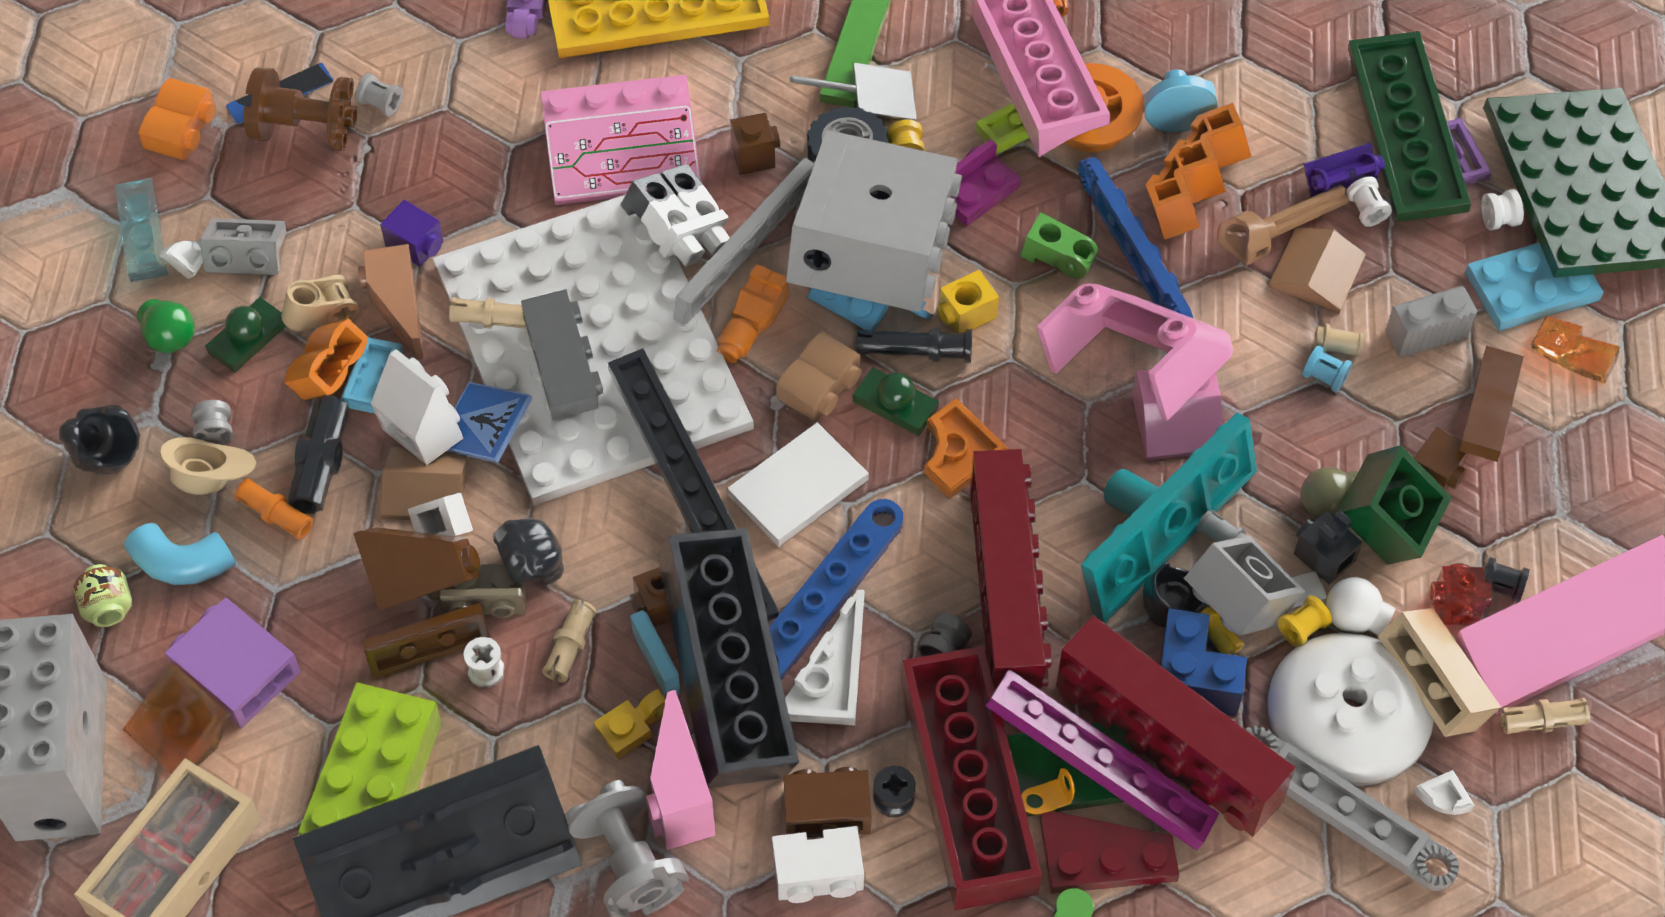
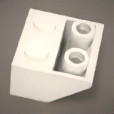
M398 350L391 352L371 401L382 429L426 466L463 439L457 424L460 421V417L454 407L448 403L446 396L449 394V390L445 383L437 375L432 377L428 375L415 358L408 359Z

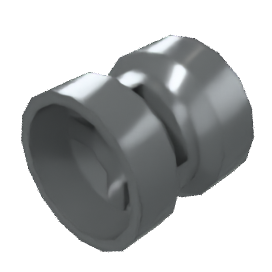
M945 612L938 613L931 623V634L925 635L922 638L917 650L921 657L957 651L959 648L967 645L972 636V631L960 618Z

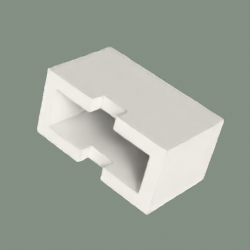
M857 826L823 830L824 838L807 840L806 832L772 836L778 899L788 900L792 903H803L813 899L814 896L831 894V896L836 898H844L854 895L856 891L864 890V869Z

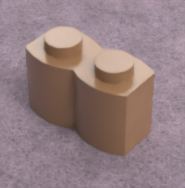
M822 331L808 344L800 358L795 360L776 384L777 399L813 422L818 420L823 414L829 415L838 402V394L846 387L852 388L860 378L862 372L860 369V354Z

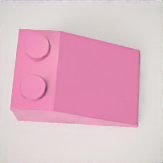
M676 690L667 692L650 777L652 794L646 796L652 832L655 838L663 837L667 850L715 836L713 801Z

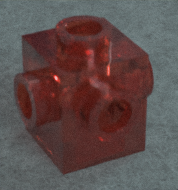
M1463 563L1442 566L1437 581L1431 582L1430 603L1432 606H1435V612L1444 625L1470 626L1480 621L1485 607L1491 606L1492 587L1491 583L1485 582L1483 567H1470Z

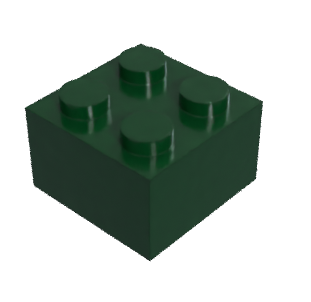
M1402 445L1370 453L1366 456L1338 511L1341 510L1352 520L1350 528L1387 565L1423 556L1452 497Z

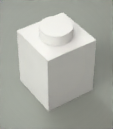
M461 493L442 497L408 509L415 532L455 537L473 531Z

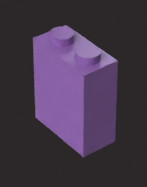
M226 597L216 606L209 607L202 614L200 621L187 633L176 637L171 643L170 648L165 652L172 670L241 729L301 673L294 653Z

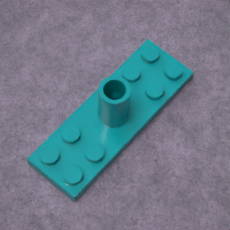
M1236 412L1225 424L1220 425L1216 429L1214 435L1201 448L1194 450L1189 459L1161 487L1152 484L1127 469H1120L1110 477L1104 489V501L1130 517L1123 524L1116 526L1111 535L1096 550L1091 551L1081 564L1092 615L1105 623L1145 584L1146 579L1167 562L1197 532V525L1207 511L1213 510L1217 512L1258 472L1250 419Z

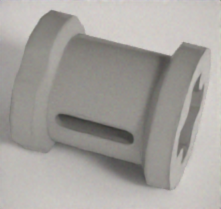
M367 73L358 83L355 91V101L360 104L366 105L368 103L381 109L383 115L390 117L399 109L404 92L401 86L396 84L392 86L378 81L376 76Z

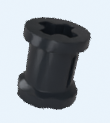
M1490 557L1483 573L1479 591L1485 593L1487 590H1491L1512 597V602L1518 603L1523 595L1530 569L1525 567L1521 570L1497 563L1496 558Z

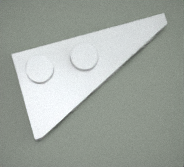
M857 589L854 596L846 601L840 610V617L830 632L826 631L811 654L808 665L801 669L795 678V684L785 698L790 721L855 725L865 590Z

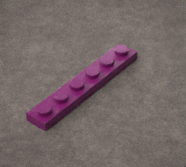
M1010 669L1007 671L985 705L987 708L1196 851L1204 844L1219 812Z

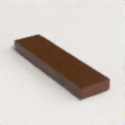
M1486 345L1459 451L1498 462L1524 356Z

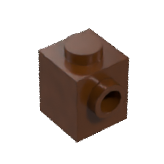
M766 112L730 119L731 147L739 174L775 168V148L780 147V137L777 127H770Z
M1436 427L1414 459L1445 491L1448 487L1455 490L1467 471L1463 466L1468 453L1459 451L1460 439Z
M660 567L634 576L635 593L630 594L629 597L635 613L644 610L654 627L670 622L671 619Z

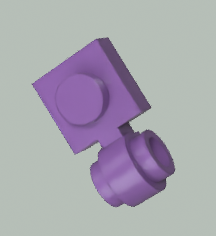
M508 0L506 6V33L512 34L513 38L528 39L529 35L535 36L537 32V19H543L546 0Z

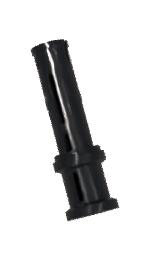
M940 328L930 329L929 333L857 330L856 352L858 354L929 356V360H932V362H939L940 358L964 359L965 363H971L972 329H966L964 333L941 332Z

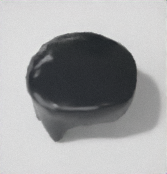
M1168 562L1162 564L1146 579L1143 588L1144 607L1147 609L1149 617L1162 627H1165L1169 609L1200 613L1206 605L1193 594V587L1184 579L1189 571L1171 567Z

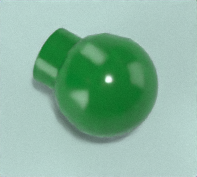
M150 299L145 301L137 311V320L140 324L141 334L147 345L153 350L166 354L176 353L184 349L191 342L195 332V322L190 311L182 304L168 300Z

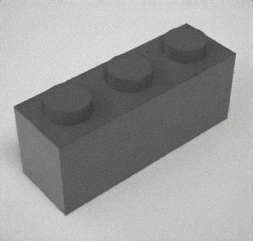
M567 289L521 300L523 319L552 420L598 409V395L603 394V388L598 371L591 372L587 360L592 359L593 354L588 336L580 337L577 324L583 323L577 300L570 302Z

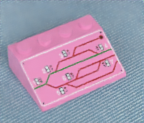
M686 75L541 91L555 206L613 199L625 195L634 180L656 173L661 175L662 171L685 164L690 166L701 182Z

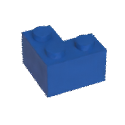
M1169 609L1163 631L1159 665L1224 714L1237 716L1243 697L1247 657L1206 651L1210 615Z

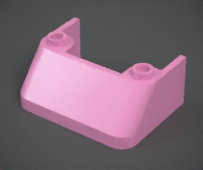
M1088 283L1079 286L1036 327L1050 370L1055 374L1070 362L1105 327L1167 351L1168 353L1148 372L1161 418L1167 421L1233 354L1230 336L1226 331L1139 297L1098 284Z

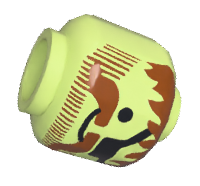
M103 564L90 566L77 578L73 585L80 616L95 626L109 627L121 622L132 607V597L126 576L117 568L107 567Z

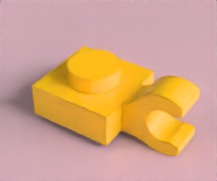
M657 689L644 697L636 708L632 706L629 700H626L593 722L596 731L617 759H620L652 737L648 726L662 718L666 699Z

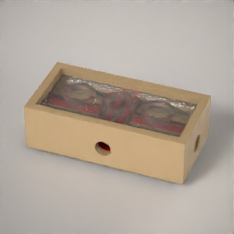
M184 758L75 892V897L86 914L91 917H186L261 822L253 800Z

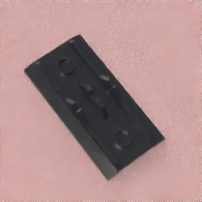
M539 745L293 837L321 917H450L582 866L574 839L568 830L564 811Z

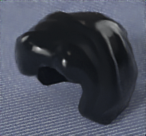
M107 405L79 410L75 418L68 419L59 428V440L64 444L72 463L82 471L93 472L97 475L116 474L134 459L139 449L140 433L136 422L126 410L119 405Z
M531 518L508 520L493 533V541L497 545L499 554L512 581L520 584L532 581L535 583L539 582L541 585H548L561 578L564 572L562 548L555 534L545 522Z

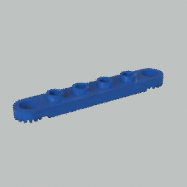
M1095 156L1080 161L1077 171L1080 172L1078 176L1083 178L1080 180L1081 184L1084 183L1083 189H1086V193L1093 197L1092 204L1152 302L1193 318L1191 309L1180 292L1176 276L1172 272L1168 273L1162 263L1158 247L1149 242L1140 218L1133 216L1128 208L1124 192L1120 188L1117 189L1101 162Z
M879 499L871 502L770 625V633L781 679H784L790 668L798 662L886 552L890 543L897 537L898 533L900 534L903 528V511L894 501ZM883 512V514H886L887 512L888 515H892L894 522L889 526H878L873 522V516H877V513L881 514Z

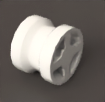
M1506 190L1502 195L1498 196L1494 193H1487L1482 196L1481 214L1487 229L1492 231L1498 230L1505 224L1511 227L1522 224L1524 216L1523 204L1517 190Z

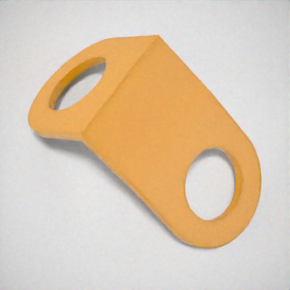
M1062 768L1057 779L1028 788L1021 794L1025 810L1029 814L1039 815L1071 804L1075 788L1070 773L1067 769ZM1064 776H1066L1069 781L1070 790L1067 788L1065 784ZM1032 794L1040 796L1043 801L1042 806L1039 808L1030 807L1026 801L1027 797Z

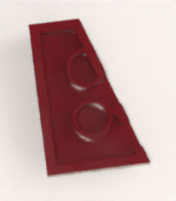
M1055 811L1039 814L1051 894L1062 893L1065 890L1074 888L1086 891L1178 882L1179 869L1172 835Z

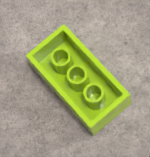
M357 682L298 834H303L417 791L442 725L436 701Z

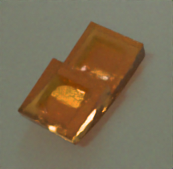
M1545 316L1531 343V348L1569 371L1605 384L1619 357L1620 346L1582 336L1583 326Z

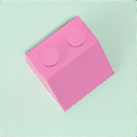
M1151 369L1136 371L1132 399L1146 461L1190 457L1192 452L1201 448L1214 435L1216 429L1223 424L1221 393L1216 373L1167 421L1162 419L1148 374Z

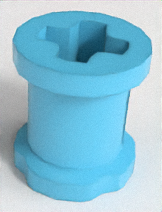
M1318 345L1311 353L1302 376L1307 379L1309 377L1318 379L1330 385L1333 392L1338 393L1350 373L1353 362L1349 360L1342 362L1324 353L1323 347Z

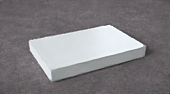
M817 422L728 487L727 492L728 496L780 547L869 480V473Z

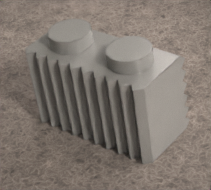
M1459 286L1392 306L1393 310H1391L1390 319L1386 323L1387 327L1385 330L1398 356L1404 359L1406 355L1412 356L1413 353L1419 354V351L1425 352L1426 349L1439 348L1440 344L1446 346L1447 342L1453 344L1454 340L1460 342L1461 338L1467 340L1477 309L1464 286Z

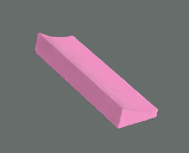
M972 0V17L1038 157L1075 136L1110 125V113L1053 0Z
M1663 535L1658 536L1459 630L1455 641L1501 708H1510L1523 703L1665 634V538ZM1501 708L1496 712L1497 715L1500 714Z

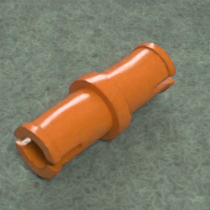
M250 478L243 480L236 489L235 500L242 502L261 514V520L267 524L275 523L294 535L298 540L303 539L310 532L314 519L289 505L287 498L283 495L270 493Z

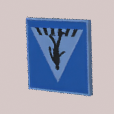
M468 382L454 408L460 417V421L457 424L463 439L448 449L447 452L498 463L527 410L532 396Z

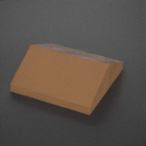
M1295 228L1268 287L1339 314L1365 259L1366 253L1335 230Z
M391 447L382 472L381 519L411 520L408 512L409 508L457 493H461L463 497L469 457L446 451L426 466L406 448Z

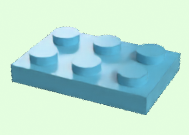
M1540 243L1469 263L1465 270V274L1498 331L1600 301L1604 293L1593 274L1554 278Z

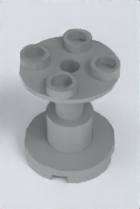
M621 780L613 781L602 787L599 792L600 795L586 804H579L568 810L565 818L569 824L568 830L573 837L585 839L604 834L614 853L608 862L617 880L605 892L603 899L610 917H631L629 912L642 909L646 916L675 900L684 891L681 882H688L689 877L680 860L676 858L656 860L647 842L636 841L627 822L633 819L645 806L647 796L645 790L639 786L625 787Z

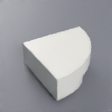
M180 241L171 244L159 256L187 279L192 278L203 263L201 241Z
M1453 770L1417 785L1414 790L1416 796L1424 804L1441 813L1464 814L1471 812L1475 806Z

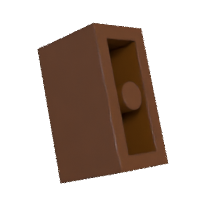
M841 767L834 772L816 773L813 770L802 769L789 775H783L786 835L806 832L807 838L823 837V830L857 826L858 834H871L872 814L868 770Z

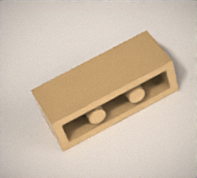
M1433 608L1402 612L1378 636L1386 650L1396 659L1407 674L1421 702L1445 737L1476 731L1501 708Z

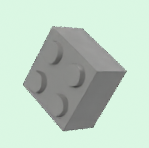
M1251 536L1212 543L1184 577L1193 587V594L1201 602L1210 605L1221 616L1222 624L1239 636L1276 627L1278 625V618L1287 614L1306 592Z

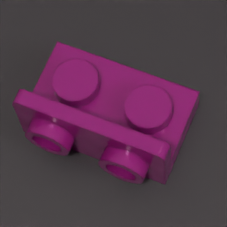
M992 139L982 146L972 148L966 157L957 163L956 174L962 175L958 197L952 196L951 198L955 199V203H957L955 216L966 226L1020 188L1021 177L996 156L997 144Z

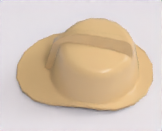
M178 437L168 440L162 445L160 450L162 461L169 467L171 482L178 489L194 495L216 493L223 489L228 480L247 476L256 466L254 456L246 450L214 444L191 437Z

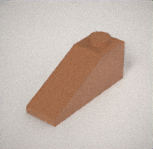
M409 244L363 250L365 266H358L361 289L368 288L372 304L417 360L424 359L414 267Z

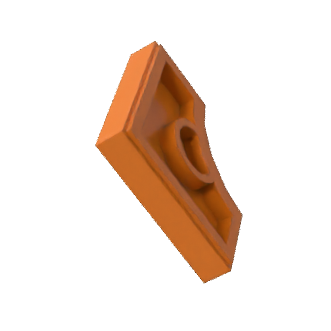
M955 398L927 419V427L935 438L936 449L933 457L924 466V474L950 499L971 482L973 451L1008 450L1009 448Z

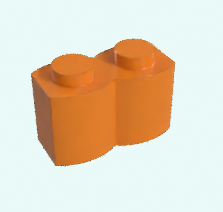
M168 78L160 88L154 106L147 112L140 126L138 135L143 149L185 160L191 151L197 149L201 137L200 131L206 123H210L214 118L216 104L213 102L210 89Z
M350 319L320 326L310 335L304 354L298 356L290 364L284 383L303 400L334 393L344 382L348 366L356 362L363 354L368 337Z

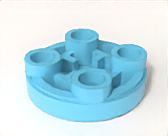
M1179 69L1167 72L1164 80L1154 85L1143 96L1144 114L1147 122L1155 129L1170 133L1190 131V125L1198 115L1218 107L1215 86L1211 81L1195 76H1187L1183 70Z

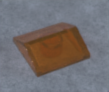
M171 663L122 730L172 774L184 758L199 766L218 748L231 713L176 664Z

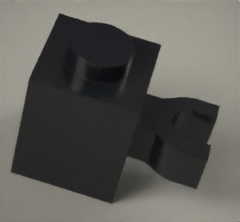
M1341 510L1334 517L1326 511L1316 521L1312 518L1308 519L1296 533L1298 541L1294 555L1312 571L1316 572L1328 585L1356 562L1363 543L1348 530L1352 520Z

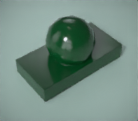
M261 297L250 306L234 308L226 316L225 328L205 345L208 354L236 373L286 327L281 318L282 312Z
M874 367L871 368L853 393L854 403L917 436L926 427L927 419L934 415L939 408V401L915 389L912 380L905 374L898 372L886 374Z

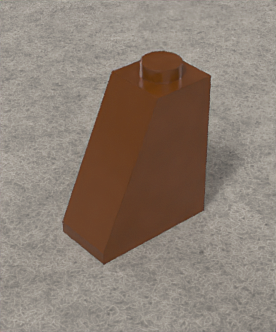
M378 527L353 533L379 611L481 577L478 570L480 558L474 546L470 545L468 538Z

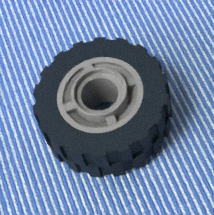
M845 106L839 109H830L829 112L820 114L818 119L814 120L810 125L811 129L807 133L808 160L815 163L826 130L888 143L887 129L884 128V123L881 119L876 118L875 114L870 111H864L863 108Z

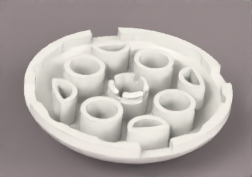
M1356 633L1322 635L1308 640L1303 646L1293 649L1277 667L1271 680L1267 698L1268 717L1274 735L1285 743L1287 741L1354 786L1383 783L1408 770L1419 759L1426 748L1434 723L1433 718L1421 702L1407 674L1396 659L1386 650L1379 639ZM1344 697L1345 699L1362 703V706L1352 707L1344 701Z

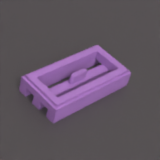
M1462 117L1447 121L1465 183L1472 185L1476 184L1479 179H1482L1483 182L1490 180L1492 172ZM1452 129H1455L1476 170L1472 171L1463 149L1451 132Z

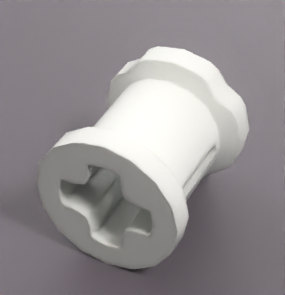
M1374 177L1361 178L1351 184L1346 191L1349 201L1355 202L1360 212L1359 219L1366 227L1377 225L1386 220L1392 212L1391 206L1386 201H1383L1378 192L1379 184Z
M480 637L470 641L464 650V660L469 668V679L480 688L496 686L504 677V663L501 660L499 645L496 641L487 637Z

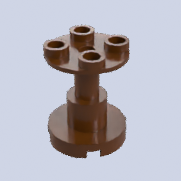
M254 68L249 77L245 93L252 95L251 106H244L245 132L249 138L267 141L272 137L276 124L297 127L301 120L327 123L329 146L333 150L345 151L348 143V127L354 128L357 122V106L351 105L354 80L348 77L337 78L332 87L329 101L303 98L301 90L280 88L279 76L274 68Z

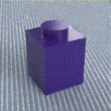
M405 199L380 224L385 246L392 247L409 244L412 262L419 267L429 257L435 256L443 243L439 220Z

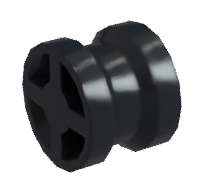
M892 765L878 772L874 779L873 801L876 809L881 814L887 817L898 818L911 811L915 802L916 781L908 769Z

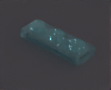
M152 178L115 185L127 274L130 282L168 275L167 262L159 256L164 250L156 191Z

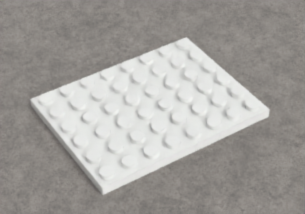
M625 195L433 258L435 269L450 305H452V297L476 301H486V298H494L495 302L521 305V300L567 289L570 302L576 300L578 302L583 323L577 324L580 337L588 336L593 358L587 361L590 371H598L603 394L598 395V409L552 420L527 329L493 326L492 329L484 328L483 324L458 322L483 385L532 396V400L508 445L533 506L656 464L608 370V362L644 348L695 449L754 429V421L722 353L716 352L718 344L702 310L700 309L685 325L673 319L676 295L688 283L676 255L664 258L659 252L660 245L652 241L647 227L636 214L629 216L620 204Z

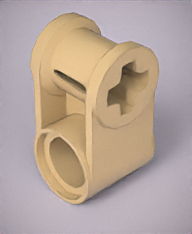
M331 275L325 278L306 281L298 280L291 283L287 289L281 318L283 323L290 329L306 331L347 319L353 321L359 315L360 307L349 295L347 279L342 275Z

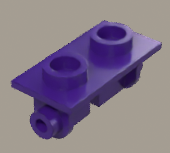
M1371 143L1303 163L1310 198L1335 186L1342 185L1345 189L1349 188L1351 184L1361 178L1374 177L1378 179L1380 170L1385 168L1382 156H1375L1373 154Z

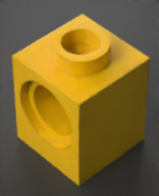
M979 269L940 288L937 312L941 321L946 326L950 325L955 332L964 333L966 329L973 330L997 318L999 296Z

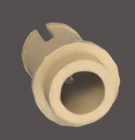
M1325 324L1324 327L1317 326L1313 348L1315 349L1319 345L1323 347L1324 353L1331 351L1359 357L1363 346L1364 333L1331 329L1330 324Z

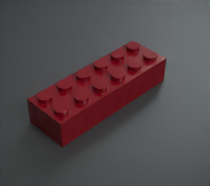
M1022 449L973 451L970 501L985 653L994 688L996 689L1003 676L1010 669L1041 691L1042 687H1048L1049 685L1048 668L1052 666L1050 643H1045L1044 631H1047L1048 622L1046 606H1041L1040 595L1043 594L1042 570H1037L1036 559L1039 558L1038 534H1033L1032 523H1035L1034 499H1029L1028 488H1031L1032 484L1030 464H1023Z
M1094 615L1062 648L1056 687L1061 695L1070 703L1080 704L1091 713L1092 718L1097 723H1101L1107 729H1110L1114 724L1124 731L1126 735L1123 739L1125 743L1132 747L1134 752L1138 754L1144 753L1156 762L1157 767L1165 776L1170 779H1178L1190 788L1192 795L1207 805H1212L1224 814L1225 820L1233 828L1239 831L1244 830L1254 837L1284 802L1296 768L1294 765Z
M984 646L902 660L901 684L954 910L1038 895L1042 873L1001 716L985 706L995 688Z

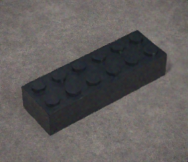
M747 528L670 535L657 553L699 758L708 788L783 778V775H788L799 763V758Z

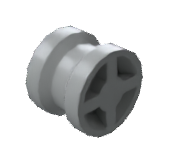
M206 400L197 403L192 408V420L196 424L193 428V438L220 445H225L232 440L233 429L228 423L232 414L231 408L226 402Z

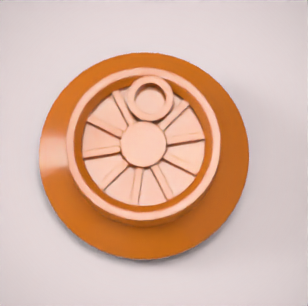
M1085 63L1110 113V125L1087 131L1065 141V143L1080 151L1101 152L1117 145L1121 140L1131 135L1139 126L1144 113L1143 95L1135 81L1121 70L1104 64Z

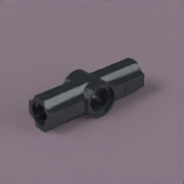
M323 395L322 398L315 399L306 434L299 436L295 448L296 470L288 495V503L305 514H315L318 511H323L332 474H337L341 467L343 455L341 440L349 415V407L347 403L334 396Z

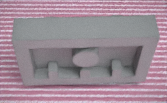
M211 218L200 239L204 271L208 273L277 275L280 271L279 250L286 236L285 221Z

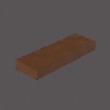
M476 603L363 639L361 643L372 678H376L463 650L470 641L480 637L490 638L482 607L480 603Z

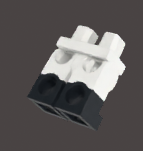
M688 164L662 171L661 175L656 173L632 181L620 204L629 216L636 214L647 227L652 241L660 245L659 252L664 258L676 255L685 267L695 264L701 259L705 252L702 245L713 256L730 238L723 229L729 217L723 209L719 210L716 202Z

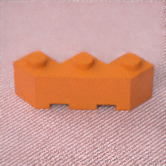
M1233 103L1198 115L1190 125L1192 131L1185 140L1179 139L1164 159L1166 166L1160 174H1153L1145 184L1164 240L1199 228L1193 203L1226 192L1219 168L1233 165L1251 157L1243 124Z

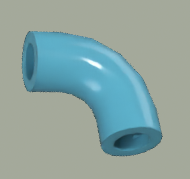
M149 523L133 530L124 542L125 550L144 572L153 579L171 585L198 584L219 576L236 566L230 550L216 531L196 543L177 545L165 536L157 524Z

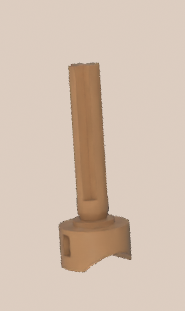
M1339 185L1263 219L1252 211H1244L1219 224L1217 229L1218 244L1232 253L1246 267L1269 255L1271 239L1347 204L1349 197L1345 195V188Z

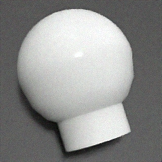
M1358 577L1346 578L1336 583L1330 590L1326 600V607L1332 615V623L1338 629L1350 633H1363L1368 630L1379 636L1387 628L1395 611L1393 606L1382 601L1379 590L1366 579Z

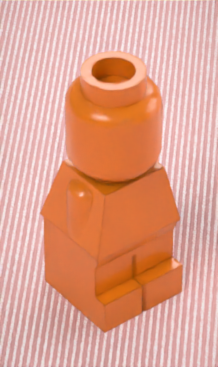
M758 264L754 266L749 280L742 290L740 289L736 306L732 311L733 318L727 321L717 339L719 347L716 352L722 353L726 362L736 363L739 358L746 357L756 342L757 336L775 323V319L789 298V283L786 282V276Z

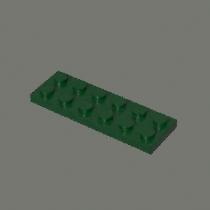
M1420 31L1349 40L1348 52L1377 156H1382L1385 163V168L1381 171L1395 221L1400 222L1469 212L1471 201Z

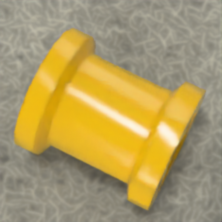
M1309 595L1303 601V605L1292 614H1284L1278 618L1277 624L1281 634L1295 647L1306 644L1307 637L1319 628H1327L1333 621L1329 609L1316 596Z

